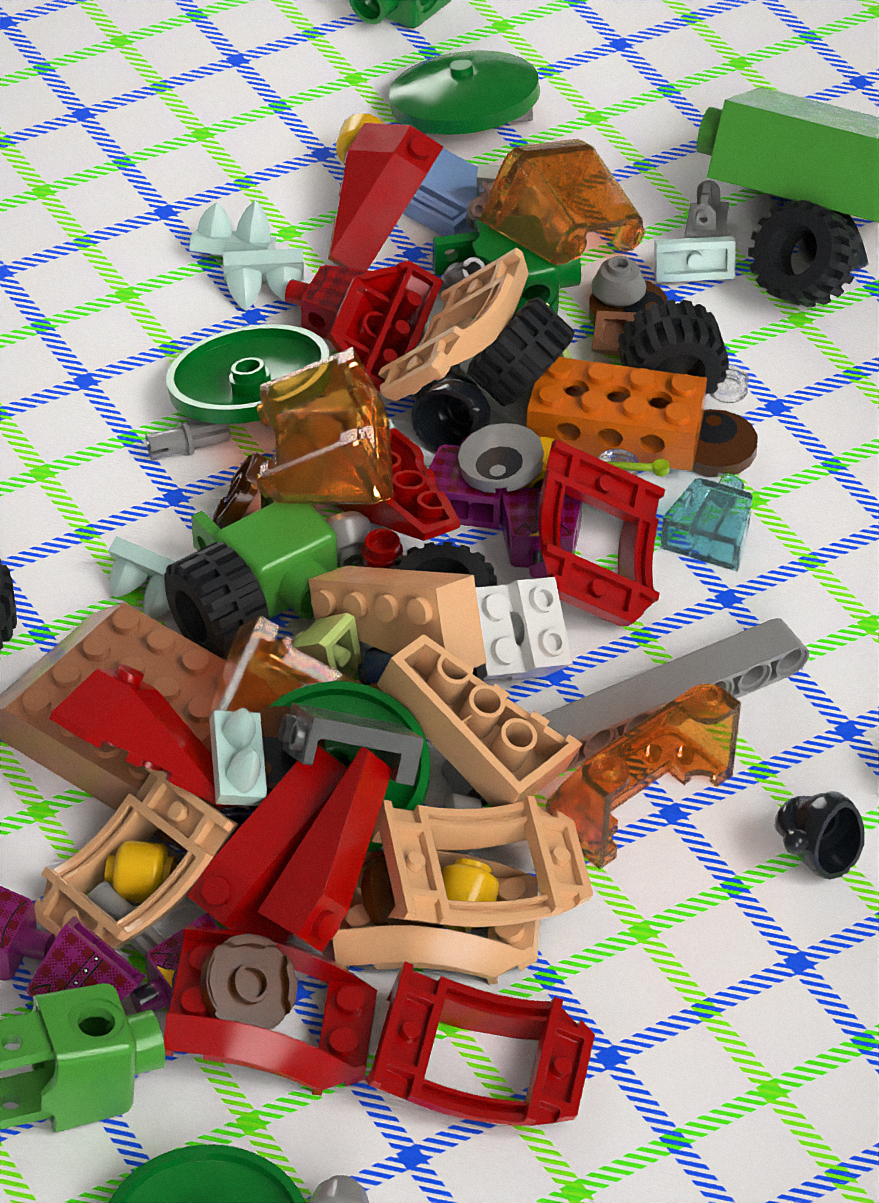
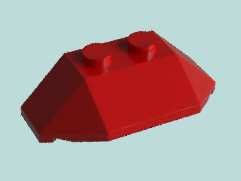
M410 260L398 263L396 266L357 275L352 279L327 339L358 380L380 392V385L385 382V379L378 375L380 369L416 348L442 286V279Z

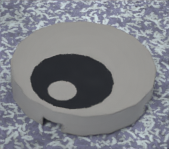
M499 423L483 427L472 433L461 444L458 453L462 478L471 487L489 493H496L495 488L501 489L506 487L507 492L520 489L531 483L538 476L544 464V452L540 437L531 429L519 424Z

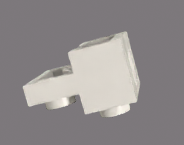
M555 577L516 580L509 585L476 587L486 664L476 667L479 679L487 680L507 677L509 681L546 677L573 664Z

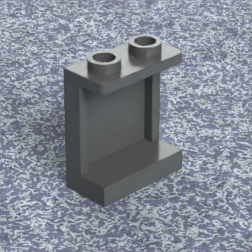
M292 703L290 714L285 713L282 717L279 728V741L283 742L282 749L300 763L312 766L320 739L376 749L374 755L393 769L390 776L391 780L396 783L414 786L424 738L403 725Z

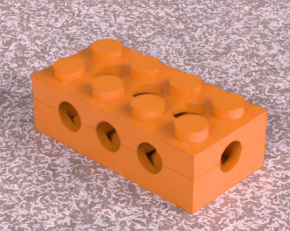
M559 357L534 383L527 409L526 427L539 437L543 436L560 440L597 458L635 463H653L657 459H665L670 463V468L692 471L704 415L707 378Z

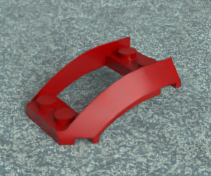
M556 439L552 442L541 489L538 514L539 541L547 576L555 577L561 601L615 625L629 626L659 599L660 592L655 591L653 587L652 565L655 537L659 519L656 518L659 499L664 497L665 489ZM564 494L623 520L618 548V574L561 549L560 524Z
M187 925L183 928L184 940L170 1010L166 1012L164 1033L166 1056H173L174 1051L203 1055V1060L253 1068L284 1077L312 1089V1095L322 1096L323 1090L346 1082V1086L365 1080L378 996L377 989L344 966L318 953L289 942L258 935L269 938L277 944L275 947L281 951L283 956H288L294 965L295 971L329 984L319 1047H314L293 1037L266 1028L212 1018L203 1004L199 986L202 965L210 951L233 936L253 933Z
M406 961L403 963L386 999L390 1002L372 1069L365 1078L369 1086L436 1112L486 1123L536 1126L571 1121L577 1117L595 1034L581 1019L576 1023L562 1008V999L554 996L551 1001H535L502 996L466 986L443 976H440L437 981L413 971L414 964ZM439 1022L469 1031L514 1039L539 1040L525 1101H510L474 1095L424 1079Z

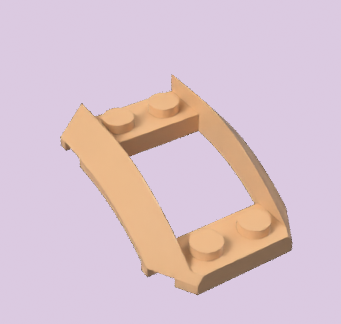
M515 248L441 292L439 299L445 302L443 311L432 317L418 347L380 369L378 375L385 379V382L380 385V393L384 397L398 401L409 394H416L423 386L434 380L439 381L444 378L451 366L474 357L497 339L498 335L511 321L529 275L523 252Z
M145 768L150 774L136 796L128 793L115 814L89 843L53 870L45 867L41 874L47 879L43 900L41 901L36 898L34 905L36 921L57 937L63 926L75 916L109 946L117 950L152 928L187 897L189 891L215 855L231 838L239 824L227 818L204 799L166 780L167 771H155ZM159 828L188 852L170 876L149 898L128 915L116 921L86 895L97 885L105 882V865L108 855H116L118 848L124 841L148 842Z
M527 795L522 802L489 808L451 809L417 805L414 811L393 808L392 801L383 799L375 824L372 842L383 845L396 906L388 918L451 926H501L560 915L589 901L593 896L574 820L558 810L553 815L538 807L535 796ZM527 839L541 892L540 896L500 902H468L447 899L437 851L481 849Z
M384 851L366 853L349 910L340 923L337 933L332 938L335 962L349 969V966L374 964L376 970L401 968L406 961L414 964L413 968L455 971L487 979L488 985L498 984L499 976L516 966L521 971L537 962L541 919L517 924L488 926L487 938L426 926H376L371 921L363 905L360 886L364 870L373 859L384 854ZM437 851L441 869L447 865L455 864V860L460 858L473 859L488 865L492 869L491 874L499 882V893L496 902L519 900L541 895L537 877L493 860L457 852Z

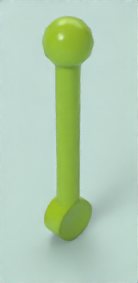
M657 459L653 463L607 462L625 471H649L660 477L668 475L670 470V463L665 459Z

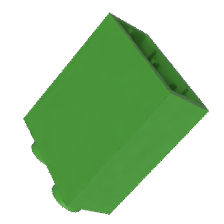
M763 87L725 99L722 109L710 106L706 110L698 132L697 152L711 156L707 178L798 202L800 200L810 201L829 210L879 223V117Z

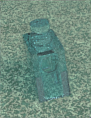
M733 474L723 475L719 483L704 478L694 479L663 517L661 549L738 572L750 527L753 496L750 492L744 491L743 481Z

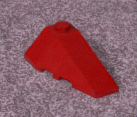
M364 123L345 154V171L338 196H340L337 216L334 219L328 259L340 267L368 270L444 146L411 125Z
M392 428L325 451L324 495L342 511L360 512L369 518L370 523L422 541L460 528V519L445 492L439 491L435 484L436 476L433 470L427 469L424 464L422 450L398 429Z
M119 664L117 668H97L51 713L49 718L51 721L98 748H101L103 743L128 751L129 753L125 761L139 768L144 766L155 771L166 770L168 771L166 775L168 782L219 807L244 806L216 804L212 754L162 694L154 687L142 681L144 675L130 666Z
M317 744L312 766L302 764L299 761L294 764L215 855L189 891L187 897L230 930L263 935L288 942L291 935L257 911L348 767Z
M361 747L257 911L299 942L320 953L324 951L330 939L335 936L340 923L349 910L393 770L364 747Z

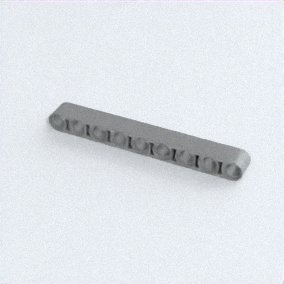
M775 618L542 714V716L549 720L547 726L565 738L571 735L583 744L565 770L568 771L787 678L804 667L810 654L807 647L782 619ZM446 759L442 764L441 773L454 792L480 799L482 807L487 805L488 803Z

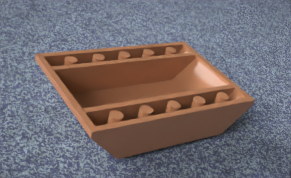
M123 602L92 613L0 695V740L117 811L128 793L136 796L150 772L144 766L139 768L125 761L129 753L128 751L103 743V746L98 748L49 719L52 711L97 668H117L119 664H123L140 671L144 675L142 681L154 687L162 694L211 754L209 719L214 710L236 711L240 708H245L249 712H256L269 707L276 699L264 682ZM206 801L218 811L232 807H219L209 801ZM158 828L155 831L157 835L183 852L186 851L184 847Z

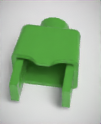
M270 476L264 479L260 486L261 509L243 519L220 529L203 511L191 516L193 547L199 551L215 542H223L228 547L230 546L234 549L255 575L263 591L270 619L288 609H291L302 619L314 617L308 579L337 569V535L303 493L297 491L289 495Z
M108 983L34 995L33 1012L0 1019V1071L32 1065V1071L0 1078V1130L49 1118L53 1132L58 1133L129 1112L134 1100L135 1075L162 1069L165 1066L164 1041L155 1013L152 1010L126 1015L115 987ZM10 1043L20 1046L16 1050L4 1048L5 1045ZM8 1102H13L19 1105L15 1109H6L3 1107V1105Z

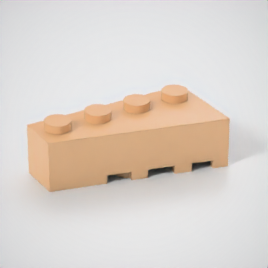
M344 566L308 579L315 621L318 618L349 613L355 617L359 641L392 655H396L424 634L472 668L486 664L474 575Z
M423 634L390 659L377 686L384 693L390 695L407 708L420 725L425 737L491 807L522 802L527 795H535L567 769L583 745L580 741L571 735L565 738L547 726L549 723L548 719L535 710L531 714L508 699L509 692L496 683L491 686L473 675L474 668Z

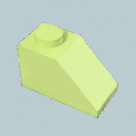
M349 613L318 618L306 631L300 632L295 637L289 648L294 674L309 684L328 681L353 682L358 677V666L362 663L355 617Z

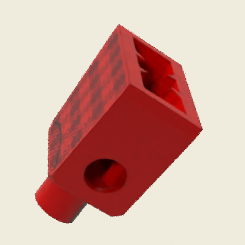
M323 265L319 268L310 284L291 279L285 291V302L301 306L302 328L327 339L352 279L357 275L371 271Z

